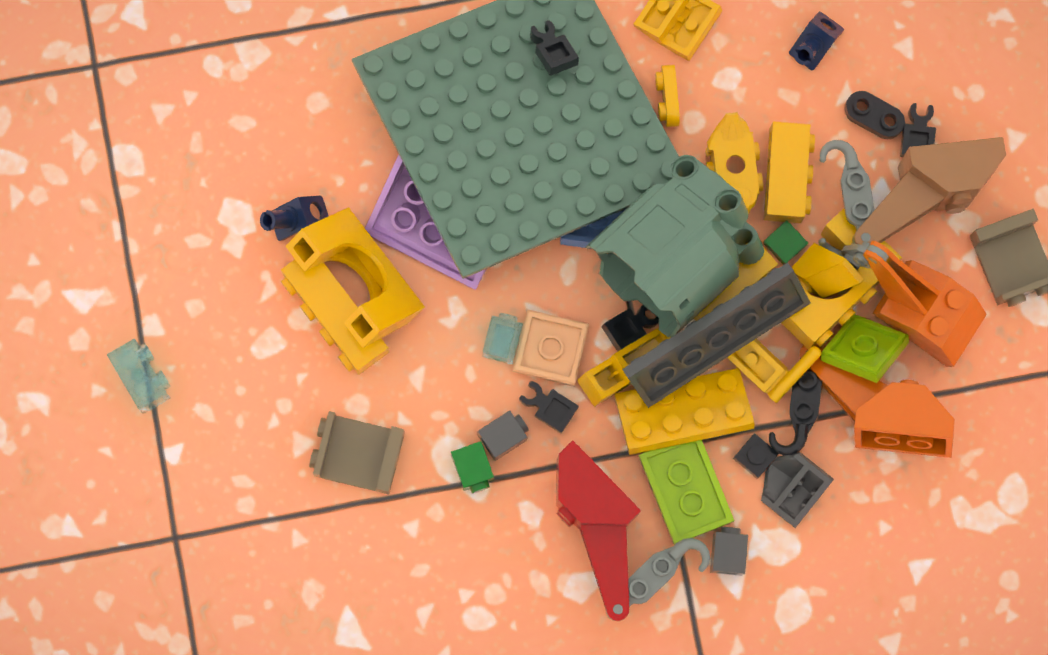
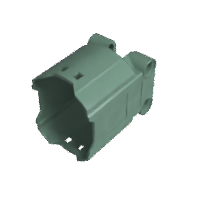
M682 155L676 158L670 167L672 179L666 184H654L585 247L595 250L601 259L599 274L610 288L623 301L638 300L659 318V331L668 338L679 333L739 277L740 262L748 265L754 264L764 254V248L757 231L746 222L748 210L741 194L719 174L711 171L691 155Z

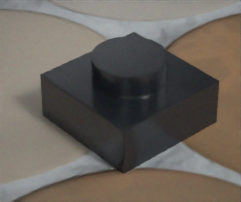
M754 433L733 459L758 479L779 453Z

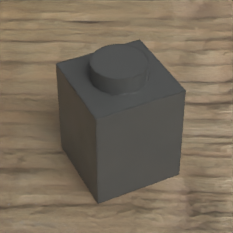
M509 410L478 430L477 435L493 460L496 461L526 442L527 436L525 432L529 431L519 414L514 417Z
M721 527V532L713 534L710 573L739 576L745 574L748 535L740 534V528Z

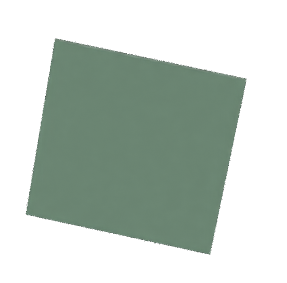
M496 0L352 58L351 62L462 279L628 208L654 184H666L673 178L670 167L672 162L679 156L595 0ZM547 20L551 21L555 26V37L565 35L579 57L577 66L551 76L535 53L537 44L530 38L532 26H535L538 32L546 33L544 28L545 21Z

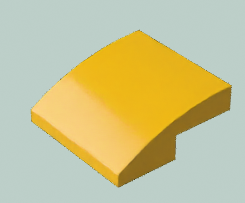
M649 0L633 25L660 45L690 61L720 16L722 8L711 0Z

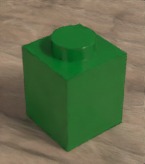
M481 441L451 451V457L463 491L470 489L471 493L474 494L490 488L488 482L494 481V475Z

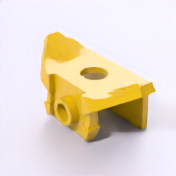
M738 112L726 113L707 141L705 154L706 157H710V162H706V167L719 174L741 194L748 213H750L751 208L757 202L760 191H763V176L761 172L757 173L756 161L760 160L759 144L754 142L753 132H750L747 122L740 117ZM737 156L744 161L745 168L741 173L734 174L727 169L726 162L730 157Z

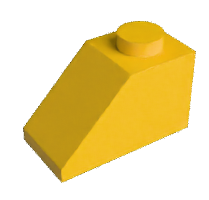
M813 243L791 267L803 289L809 294L813 293L822 299L860 284L864 280L846 258L816 243Z

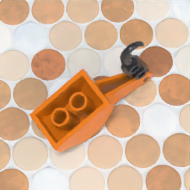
M818 344L814 345L821 350V352L823 351V348L820 347ZM804 345L800 349V359L808 351ZM820 356L792 386L789 413L795 431L793 443L786 446L781 445L777 442L775 433H769V443L777 453L793 455L799 452L805 446L808 434L818 419L822 387L855 421V448L952 458L955 419L925 385H919L917 381L901 380L900 383L892 382L887 385L879 380L875 383L821 361Z

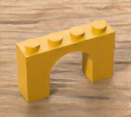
M349 207L302 228L285 246L304 272L326 261H338L348 265L362 277L368 287L370 301L360 305L343 322L362 348L407 325L425 308Z
M844 208L825 225L821 236L831 246L841 251L844 246L852 244V238L856 233V227L848 222ZM883 241L881 243L884 246H886L899 260L902 259V257L886 241ZM860 266L857 271L864 280L860 284L851 287L850 291L841 297L821 299L805 291L811 303L781 322V324L808 350L815 344L822 347L834 335L831 329L838 322L842 326L845 325L856 313L853 308L860 301L865 305L878 292L875 287L879 284V281L871 267L868 269Z

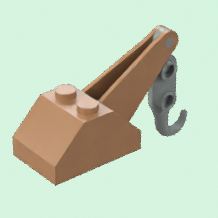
M1003 137L909 147L898 165L899 183L876 209H874L869 176L858 161L855 149L848 142L843 140L827 142L820 151V162L824 163L826 161V155L831 150L837 149L844 154L845 165L840 185L845 215L848 222L856 227L852 243L862 245L864 241L871 243V241L882 243L933 210H946L948 214L965 211V208L971 204L1006 156Z

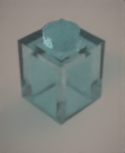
M499 313V317L492 316L482 357L513 365L523 323L517 322L518 318L510 314Z

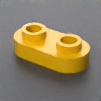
M661 65V72H655L656 90L662 91L663 102L658 103L659 121H665L666 127H677L680 124L675 65Z

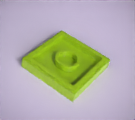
M855 314L841 327L823 349L821 361L877 383L909 344V335Z

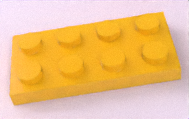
M738 368L697 376L649 408L636 389L615 394V402L629 455L751 430L755 426L740 369Z

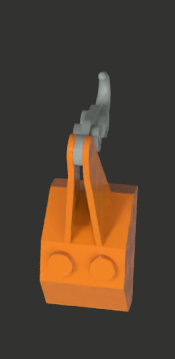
M821 238L818 241L820 246L846 258L856 270L860 266L868 269L871 267L885 292L872 314L893 329L908 334L911 342L946 367L955 366L987 315L974 294L949 276L914 260L903 263L886 246L877 241H871V243L864 241L862 245L852 243L851 245L844 246L842 251L828 244L825 238Z

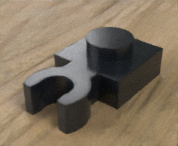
M545 21L544 29L546 33L538 32L535 26L531 27L530 38L537 44L535 53L550 76L578 65L579 57L565 35L555 37V26L551 21Z
M913 103L910 106L908 116L912 124H904L900 157H904L909 147L935 144L936 127L927 126V123L934 114L933 105L927 107L926 116H919L916 113L917 103Z
M644 305L638 309L636 315L629 308L601 326L617 352L647 335L643 327L650 329L659 323L658 317L655 319H648L646 317L645 311L648 309Z
M530 381L528 386L535 390L536 397L527 399L521 395L519 401L524 406H536L539 408L534 417L562 434L579 406L554 389L546 396L543 394L542 388L538 383Z

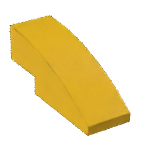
M659 327L585 372L577 380L594 407L632 384L622 370L623 368L630 365L634 359L656 348L662 341L670 339L659 331Z

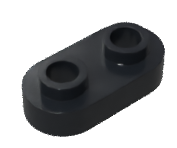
M854 92L845 103V114L851 122L882 139H893L904 128L905 118L903 113L898 108L869 92ZM857 102H864L867 105V110H859ZM884 118H893L895 124L893 126L886 125Z

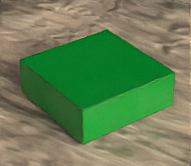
M786 220L764 240L763 244L784 265L796 256L808 242Z

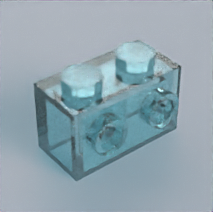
M134 338L107 354V357L142 414L171 399L166 390L171 385L162 370L156 373L150 362L155 360L146 343L139 345Z

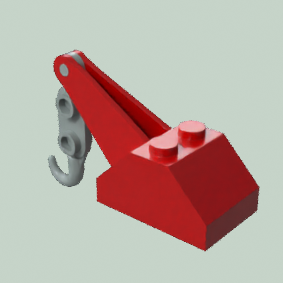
M573 440L559 453L556 465V506L559 509L556 514L568 527L574 524L580 529L609 619L616 622L622 621L628 616L629 607L632 604L647 602L674 576L682 556L688 550L695 549L701 554L700 572H703L708 567L710 553L707 546L698 539L686 538L677 542L673 547L653 554L628 578L626 527L639 515L641 510Z

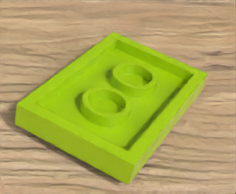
M702 440L651 450L638 455L674 545L683 539L697 537L735 521Z

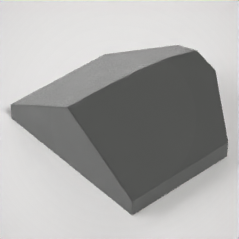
M801 452L793 455L777 456L765 471L761 501L796 528L833 482L834 478Z

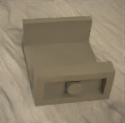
M1034 209L976 229L970 235L997 306L1007 302L1008 307H1012L1026 301L1025 295L1036 292L1038 296H1042L1048 293V260L1034 228V224L1038 221Z
M329 411L327 419L321 418L317 436L322 437L319 450L313 449L309 467L314 468L313 475L315 477L389 495L405 431L402 428L393 426L390 429L336 416L335 412Z

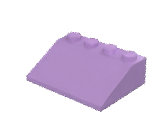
M398 155L365 229L371 237L476 290L487 269L462 279L402 159Z

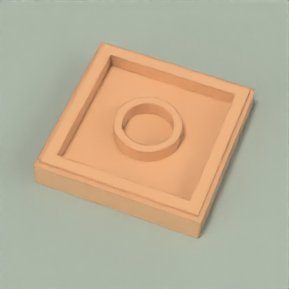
M527 309L513 372L574 387L589 324Z

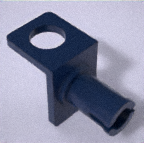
M819 11L790 49L789 54L799 64L814 70L835 40L842 34L844 28ZM821 22L826 23V24L829 25L833 30L828 29V28L825 27Z
M322 196L297 197L272 211L266 210V212H262L260 225L266 231L274 230L277 240L283 241L297 234L302 228L329 215ZM310 204H314L318 208L320 219L314 218L311 214Z

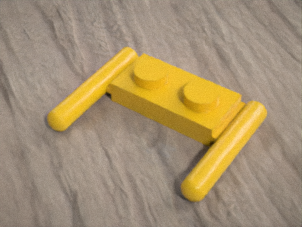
M757 338L727 358L764 393L766 392L772 401L778 403L821 356V350L816 346H812L790 371Z

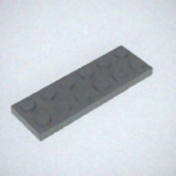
M787 262L780 268L773 269L766 277L755 284L745 287L729 301L719 304L712 312L698 321L691 322L684 330L670 339L662 341L647 354L634 359L630 365L622 370L649 408L797 313L811 302L794 270Z

